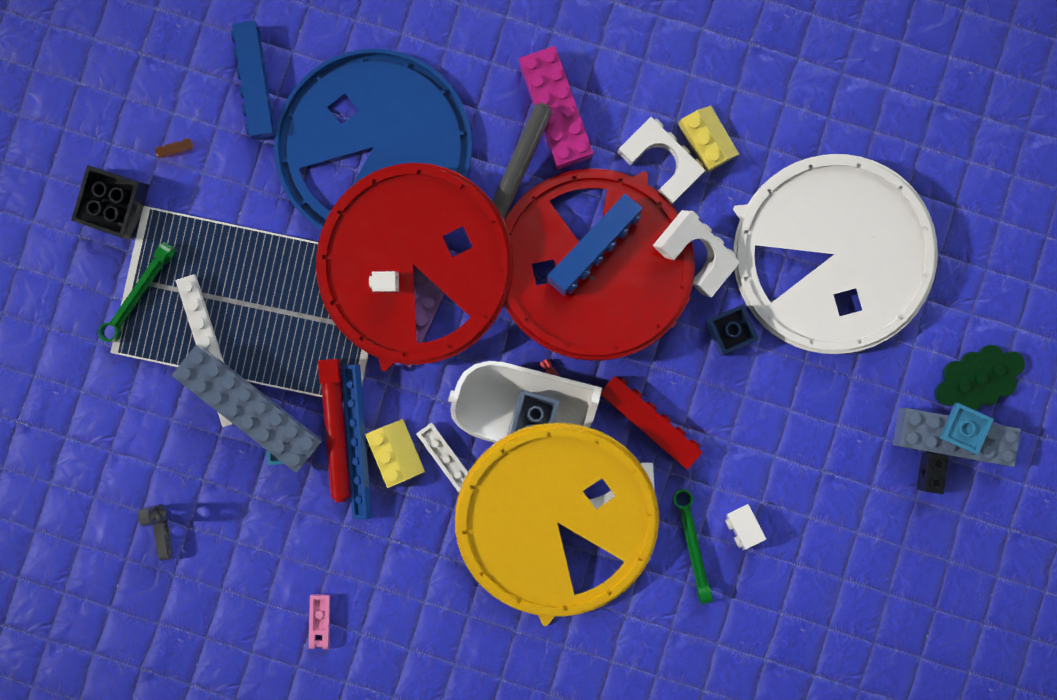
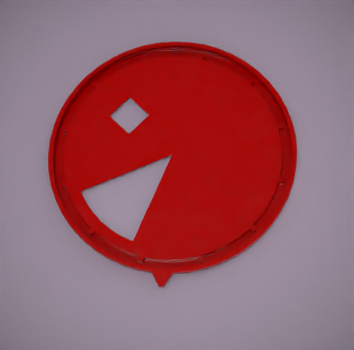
M404 163L385 167L367 175L350 187L329 213L320 234L316 254L317 283L327 312L338 329L352 343L365 352L379 358L382 371H387L394 363L419 365L442 361L468 349L490 329L502 311L508 297L513 273V254L509 233L501 214L491 199L481 188L461 174L441 166L426 163ZM463 226L473 247L452 257L442 236ZM413 264L470 316L457 330L437 340L417 343ZM372 272H399V292H373L372 288L369 287V277L372 276Z
M579 169L555 175L526 192L513 206L504 220L509 233L513 254L511 286L504 307L513 321L527 336L539 345L557 354L588 361H605L632 355L660 339L674 325L685 308L694 281L695 263L692 242L690 241L675 260L666 259L653 247L654 243L677 217L678 212L661 193L648 185V173L646 171L634 177L606 169ZM577 189H607L603 210L604 216L624 194H627L643 208L642 218L636 225L632 224L628 228L629 232L623 239L619 238L616 241L617 245L611 252L607 251L603 255L604 259L598 266L593 265L588 277L584 280L581 278L577 283V288L571 294L568 292L565 296L549 283L536 286L532 264L554 259L557 266L579 243L549 201L561 194Z

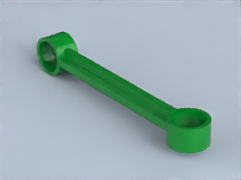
M166 242L159 245L154 253V259L112 320L99 327L98 335L101 340L115 342L121 337L120 327L163 265L172 259L175 254V248ZM109 325L115 329V336L112 339H107L104 333Z
M679 489L673 494L672 499L674 505L680 511L697 585L698 598L701 605L712 603V594L707 581L690 507L693 503V496L689 491ZM681 492L687 493L690 497L689 503L686 506H680L676 503V497Z

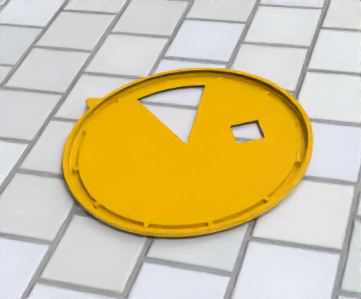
M570 423L533 425L513 432L493 444L477 459L465 477L458 495L455 511L457 544L461 556L473 577L486 591L504 604L526 613L538 615L543 626H548L552 619L557 616H570L592 611L604 606L624 593L637 580L648 564L654 551L659 528V510L656 494L648 474L637 458L624 445L603 432ZM602 478L615 497L595 509L583 491ZM557 522L621 559L624 563L602 584L586 592L574 595Z

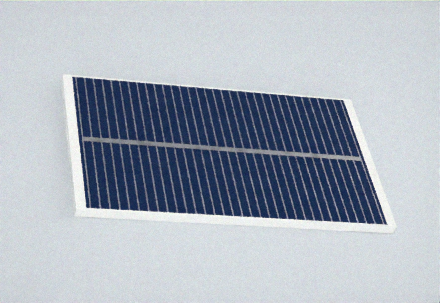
M147 206L143 207L121 305L154 259V253L160 244L166 242L175 248V254L168 263L163 265L120 327L121 337L117 341L112 342L110 353L178 367L195 347L196 343L175 280L195 274L223 361L248 382L322 397L318 360L341 358V365L360 364L363 385L369 353L357 347L338 329L325 308L320 295L316 274L318 242Z

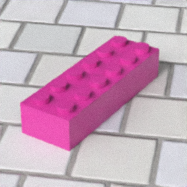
M552 46L519 58V66L533 106L535 104L539 105L542 102L550 106V111H552L543 134L556 170L592 158L593 151L556 47Z

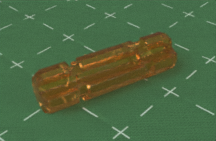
M190 138L183 139L182 142L176 141L164 145L165 147H156L155 153L158 158L166 157V154L173 155L183 152L184 149L186 151L193 149V143Z

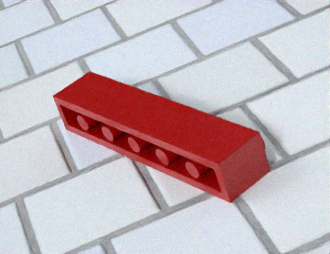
M613 376L601 390L600 395L682 467L688 470L703 453L699 449L701 446L693 439L689 441L685 437L686 433L677 426L675 429L670 424L671 420L665 414L659 415L656 412L657 407L650 401L644 402L641 399L643 395L635 388L633 390L629 389L626 386L628 382L621 376L618 378Z

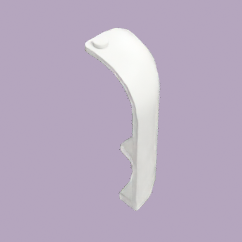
M486 361L475 364L463 372L455 391L451 390L448 402H452L451 416L459 428L472 436L496 443L507 436L518 394L521 390L558 400L559 405L554 423H570L591 427L602 388L505 362Z

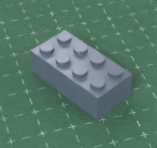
M521 390L518 394L507 435L533 425L554 423L559 401Z

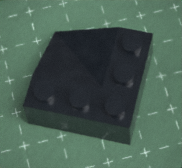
M87 165L71 221L120 238L134 239L150 185Z

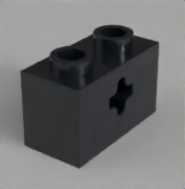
M926 452L921 453L917 490L944 494L949 456Z

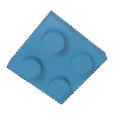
M955 403L939 439L978 455L994 419L962 404Z

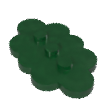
M996 345L983 346L979 349L978 353L967 352L962 355L960 361H952L945 365L942 373L945 381L939 383L935 388V399L938 403L945 406L959 403L975 411L981 405H994L998 401L999 396H1009L1016 390L1017 382L1015 376L1024 370V358L1018 352L1010 351L1003 353Z

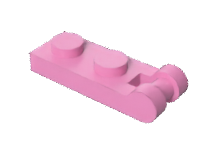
M310 595L309 649H316V647L329 649L331 595ZM316 635H322V640L316 639Z

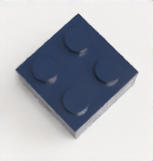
M744 304L705 320L720 356L759 340Z

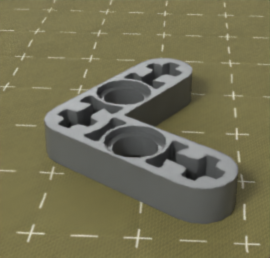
M164 504L140 509L138 513L140 525L142 527L153 525L159 560L172 559V545Z

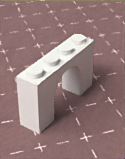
M650 117L618 149L617 153L631 166L650 148L660 147L668 150L676 161V171L658 192L673 204L705 172L704 165L700 160L694 159L690 155L687 147L684 145L680 146L676 142L677 138L671 132L667 133L663 129V124L658 119L654 120Z
M682 210L654 243L653 247L666 259L675 260L690 241L694 239L701 240L705 245L707 258L703 268L695 276L693 286L702 295L712 298L740 262L735 258L736 254L723 245V240L714 236L711 233L712 229L708 225L700 222V217L694 211Z

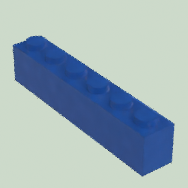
M255 20L232 24L231 38L236 45L234 57L239 64V68H236L238 79H241L242 84L239 87V91L245 105H242L244 116H247V124H245L246 133L253 140L275 137L276 131L259 25Z
M624 194L547 275V282L563 296L568 292L571 294L577 288L578 281L581 278L584 280L588 277L593 265L598 266L604 259L603 255L607 251L611 252L617 245L616 241L619 238L623 239L628 234V228L632 224L636 225L641 220L643 208L627 194Z

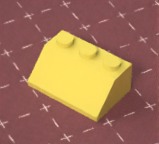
M712 106L696 110L679 121L678 126L697 159L703 163L705 173L739 155Z
M404 419L365 434L387 488L425 472Z

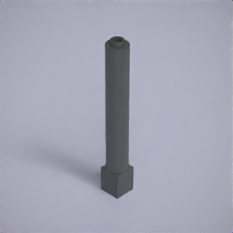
M542 102L539 105H534L492 200L503 220L506 218L552 115L550 106Z

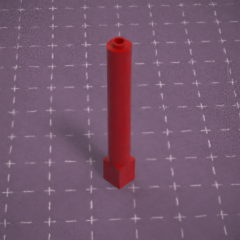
M341 358L318 360L319 382L322 386L331 499H335V502H346V498L350 497L341 390Z

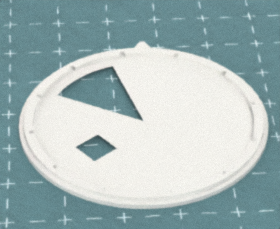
M847 154L810 157L782 169L758 189L747 205H735L733 211L740 219L733 252L736 254L735 258L740 262L734 269L740 293L752 314L767 330L795 347L817 353L843 354L862 351L876 346L897 334L915 317L931 290L937 268L938 247L935 227L930 213L918 193L905 179L878 162ZM755 245L834 254L772 303L760 285L754 256ZM856 288L862 311L839 316L833 294Z

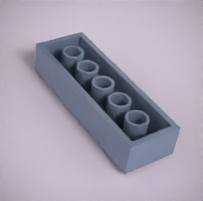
M909 408L898 409L893 446L1015 467L1021 431L1019 428L991 424L979 454L975 455L939 439L948 420V415Z

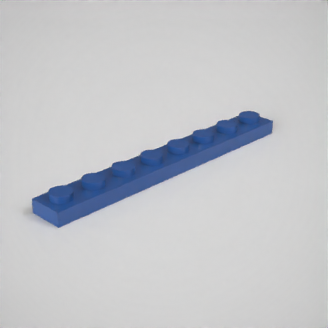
M360 364L341 365L352 519L367 520L372 518L361 368Z

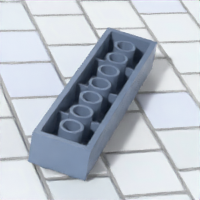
M195 345L171 375L295 473L303 467L323 442L321 438L202 345Z

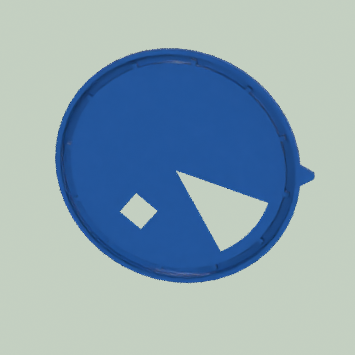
M362 49L346 52L321 63L302 78L287 98L281 110L275 132L274 153L278 176L295 208L309 222L322 230L331 211L319 203L311 194L302 179L299 168L373 147L352 186L377 170L404 163L433 164L455 171L467 178L472 158V137L469 120L464 106L452 86L441 74L423 61L398 51L386 49ZM345 93L359 111L343 124H340L327 107Z

